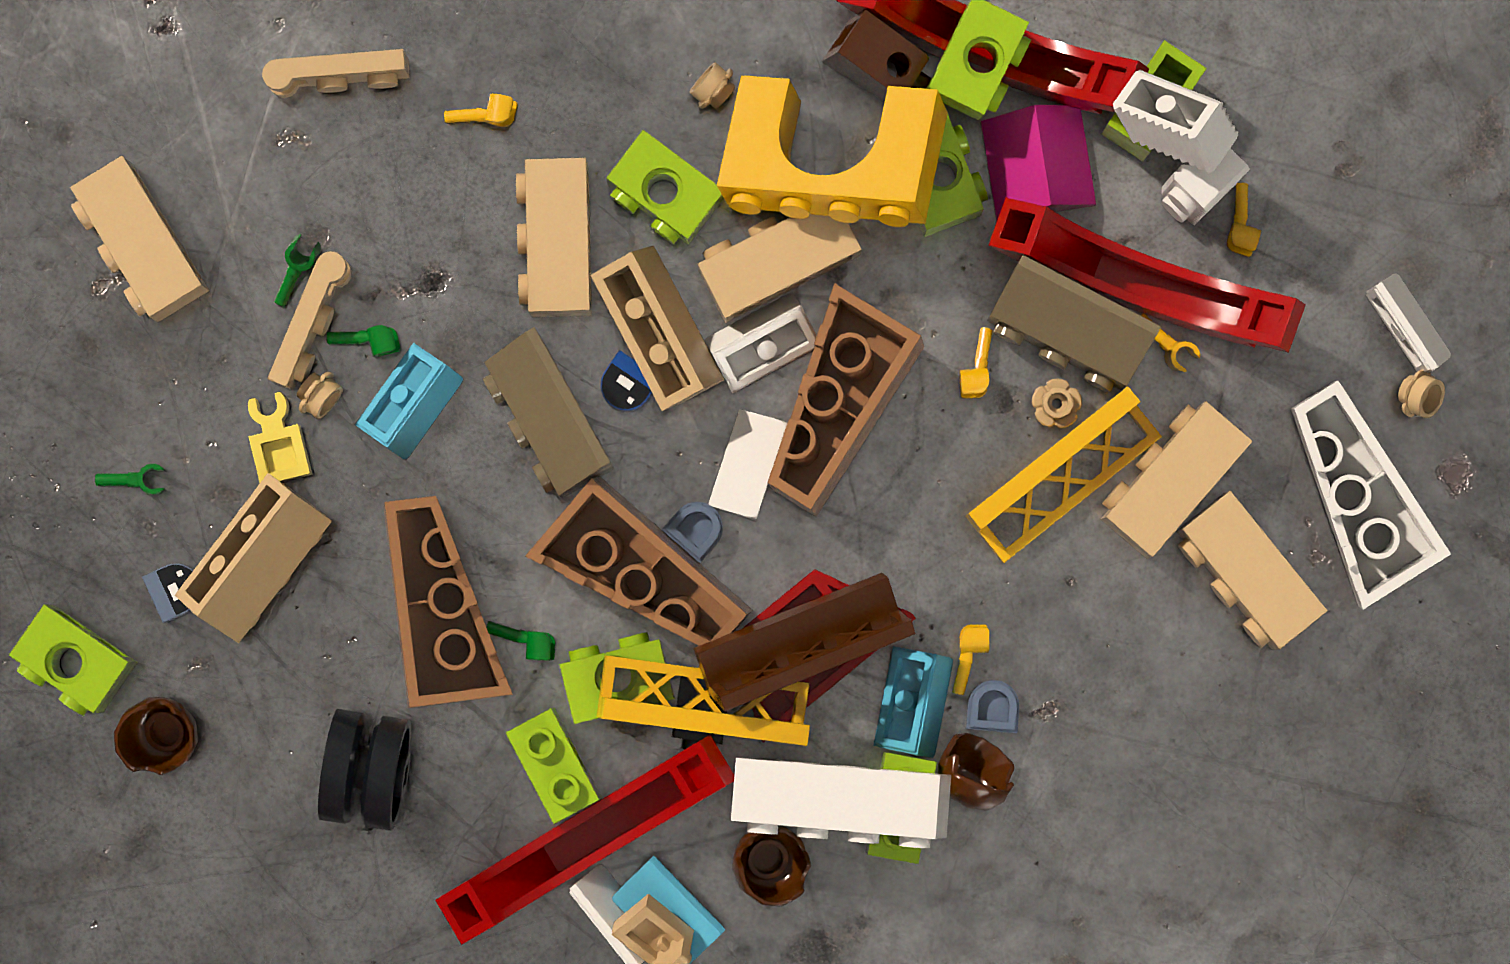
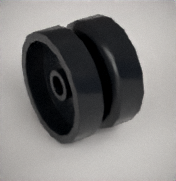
M336 709L328 732L318 794L319 820L343 824L348 823L355 814L360 794H362L361 818L365 827L390 831L394 829L408 780L411 742L410 719L382 716L374 727L370 745H368L369 721L364 712Z

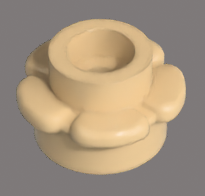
M714 62L695 82L689 93L699 101L698 107L700 109L706 108L709 104L717 109L730 96L735 88V85L729 81L733 75L731 68L725 71Z
M1419 370L1414 375H1409L1403 380L1398 392V399L1402 403L1403 413L1408 417H1413L1414 415L1423 418L1432 417L1442 405L1445 386L1441 380L1431 376V372L1427 373V371Z
M326 372L321 376L313 373L302 383L297 392V397L302 400L299 404V411L302 414L309 412L315 418L321 419L337 403L343 392V387L334 381V374L332 372Z
M1059 378L1049 380L1047 385L1039 386L1032 396V406L1036 409L1035 417L1046 427L1057 425L1059 428H1066L1072 425L1077 419V410H1080L1082 407V397L1076 388H1071L1066 380ZM1054 399H1059L1062 402L1060 408L1056 409L1052 406Z

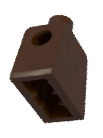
M867 10L848 20L822 60L823 63L884 102L888 86L926 89L931 80L930 76L922 72L930 57ZM887 61L895 65L897 69L896 78L889 74Z

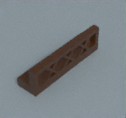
M879 573L693 649L709 695L724 711H727L916 633L912 620L898 609L889 578L885 574Z

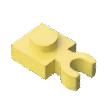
M282 392L275 393L277 409L269 416L261 413L260 404L257 399L253 398L248 401L249 414L255 422L261 425L263 432L248 436L260 483L268 473L281 482L313 475L301 426L299 424L285 426L284 420L289 413V402Z

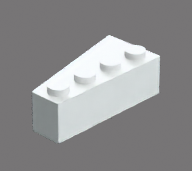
M1333 381L1291 408L1357 604L1361 609L1367 608L1451 555L1339 381Z
M736 758L731 821L747 822V832L778 834V825L798 827L797 837L828 839L829 830L848 831V841L879 844L880 834L899 836V846L930 848L931 839L947 838L951 775L891 769L875 770L848 765H820V763L784 761L771 758Z

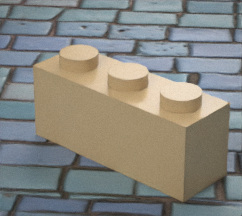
M123 155L70 187L78 200L71 204L74 213L87 231L93 227L96 229L104 242L97 249L112 273L121 270L130 285L123 292L139 316L147 313L150 318L160 322L210 291L133 164Z
M525 159V173H516L517 204H526V224H517L518 254H527V274L518 275L519 304L528 305V312L531 317L592 316L589 166L587 159Z
M809 214V217L804 219L789 217L779 223L775 217H771L749 228L748 232L751 237L733 246L730 240L727 239L708 248L702 253L705 260L697 263L724 322L727 323L859 257L862 249L849 223L836 221L830 216Z
M654 246L631 251L590 275L662 411L684 403L724 381L716 362Z
M1207 401L1200 404L1196 409L1188 404L1169 425V428L1175 434L1164 447L1161 448L1155 442L1136 463L1135 466L1142 472L1132 484L1128 486L1121 481L1102 503L1109 510L1101 520L1146 559L1152 558L1253 442Z
M268 473L176 592L175 596L197 617L237 643H240L249 629L256 625L262 612L278 591L288 583L292 573L310 549L320 541L323 532L332 520L308 500Z
M1231 491L1223 493L1176 531L1183 539L1178 544L1181 552L1195 568L1200 567L1202 564L1215 579L1210 584L1214 593L1228 608L1234 604L1247 618V621L1242 624L1243 628L1260 648L1268 644L1272 650H1280L1328 611Z

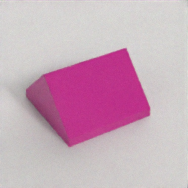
M1032 105L980 122L996 221L1006 197L1046 206L1054 212L1096 206L1081 109L1067 105Z

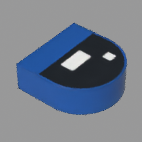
M619 350L603 373L601 391L606 402L614 409L624 412L634 411L641 408L648 401L652 391L636 361Z

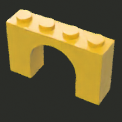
M741 75L717 187L730 208L749 215L758 214L761 210L776 211L796 219L807 218L809 214L830 216L832 219L844 223H854L859 219L879 220L881 223L892 227H905L909 223H926L948 113L937 89L888 86L877 139L867 156L857 165L841 173L814 175L806 173L791 164V148L801 100L790 79Z

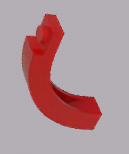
M836 0L855 14H859L864 10L869 11L913 45L939 58L942 57L967 6L957 0ZM1025 30L1023 36L1031 39L1026 53L1018 67L1009 63L1001 82L1009 85V87L1053 102L1101 114L1102 110L1115 112L1113 103L1135 71L1141 70L1148 73L1149 68L1138 60L1076 47ZM974 48L969 51L968 62L974 71L978 73L992 71L994 60L989 51L983 48Z
M1007 197L1004 200L988 246L1016 261H1019L1022 255L1123 307L1145 313L1148 316L1183 328L1253 348L1259 345L1289 353L1306 306L1297 298L1235 284L1162 261L1098 235L1066 219L1046 206Z
M708 735L468 879L435 901L462 945L648 831L726 787L734 781V773L712 736Z

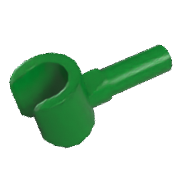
M302 234L295 236L285 251V260L288 268L274 300L276 304L283 307L286 306L302 271L310 269L321 252V245L317 242L310 256L302 255L297 250V243Z
M383 325L373 326L359 332H327L328 344H365L370 342L373 357L391 355L399 352L401 349L397 332L393 328Z
M148 464L142 467L139 472L97 473L95 475L96 486L140 487L148 495H159L165 488L150 489L144 485L143 478L149 471L164 472L165 469L157 464Z
M492 621L488 622L486 628L489 634L516 643H526V659L554 660L555 639L550 633L517 630Z

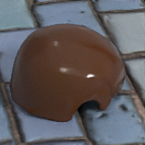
M165 697L146 698L128 708L122 715L114 731L115 752L132 772L142 770L154 772L158 775L167 774L189 761L198 742L196 721L187 709L176 700Z
M970 733L955 734L945 748L938 763V774L951 775L950 797L967 808L987 811L1003 803L1014 786L1013 782L1009 783L1014 771L1013 762L998 747L984 738Z
M778 826V834L749 832L744 835L735 849L732 870L740 890L757 903L781 907L799 898L804 893V882L811 868V861L801 838L784 826Z

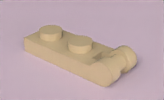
M404 49L274 59L264 66L262 77L270 90L280 98L291 97L297 92L299 87L317 86V91L324 93L345 91L348 89L347 83L367 82L368 87L374 89L392 88L398 86V79L410 78L409 59Z
M331 251L325 252L317 259L267 378L271 382L293 391L297 381L303 383L308 378L315 360V355L309 352L316 335L324 336L330 326L334 315V308L330 307L329 304L335 289L348 284L352 276L351 266L340 254Z

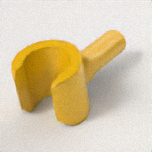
M492 93L489 96L487 109L476 108L444 111L445 123L477 121L486 122L498 127H508L514 121L517 102L513 101V98L510 96Z
M1237 183L1234 222L1228 234L1227 247L1232 252L1250 257L1257 248L1261 230L1246 225L1248 219V184Z
M1145 313L1141 315L1142 317L1152 321ZM1160 328L1154 340L1165 351L1164 358L1166 364L1172 370L1187 372L1176 360L1177 351L1184 347L1191 356L1200 358L1199 349L1192 342L1176 341Z
M980 328L974 360L975 369L959 370L960 395L962 398H980L987 392L989 385L987 360L993 332L990 328Z
M984 624L966 625L960 631V662L952 690L953 693L965 694L973 664V653H989V629Z

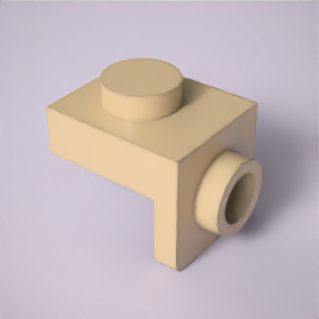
M649 894L614 921L611 935L648 964H690L692 959L690 951L694 930Z

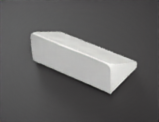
M1397 273L1392 274L1366 291L1367 298L1416 371L1424 370V372L1427 371L1429 373L1451 357L1449 349Z
M789 293L712 334L704 342L733 394L814 350L816 334L801 304L793 293Z
M739 409L708 503L709 505L754 521L757 520L768 486L767 482L787 422Z
M597 865L569 888V893L625 964H642L644 962L642 958L611 935L614 921L624 914L612 900L613 895L621 887L605 866Z

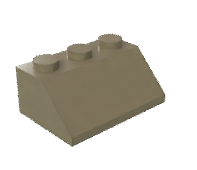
M1024 255L1016 264L987 320L996 325L993 333L998 337L1017 346H1020L1023 340L1041 349L1038 354L1041 359L1061 369H1066L1068 363L1086 372L1083 379L1087 383L1108 393H1111L1113 387L1123 390L1128 385L1161 328L1160 325Z
M535 327L524 332L484 362L490 374L482 379L495 403L498 405L506 400L515 416L507 424L521 449L531 445L540 463L532 466V469L546 493L555 489L558 495L564 498L584 487L591 478L602 477L615 469Z

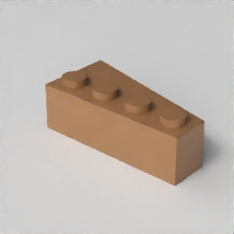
M835 283L823 323L819 327L814 342L815 347L806 374L803 375L798 390V397L791 418L788 420L767 482L773 491L815 517L823 508L924 348L921 335Z
M601 477L591 478L525 555V557L563 574L564 577L610 598L611 601L651 619L654 623L698 646L734 632L753 611Z
M437 496L385 502L383 507L408 708L513 695L477 605L474 592L462 566Z

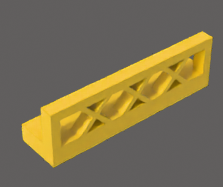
M1128 386L965 516L1002 563L1009 560L1162 437L1137 406L1141 401ZM1126 413L1130 415L1146 435L1132 448L1110 446L1112 425ZM1104 432L1103 445L1089 444ZM1081 449L1102 452L1100 473L1092 480L1070 478L1072 458ZM1109 453L1123 454L1108 466ZM1065 463L1064 477L1050 475ZM1041 481L1063 483L1061 505L1053 511L1031 509L1033 488ZM1070 484L1083 485L1081 489L1068 498ZM1026 494L1024 508L1010 507ZM1003 512L1024 515L1022 535L1005 548L987 525ZM1030 515L1045 517L1029 530Z
M605 655L596 716L598 718L795 745H808L810 725L804 724L809 683L796 682L779 689L795 692L791 722L772 720L759 703L771 693L747 702L733 714H727L719 710L710 698L707 688L704 690L696 679H704L700 668ZM615 668L636 670L648 688L631 701L611 698ZM645 671L665 675L653 683ZM675 675L687 677L699 693L683 707L671 706L658 689ZM653 693L661 705L641 701ZM704 700L711 711L692 708ZM754 707L762 718L742 715Z

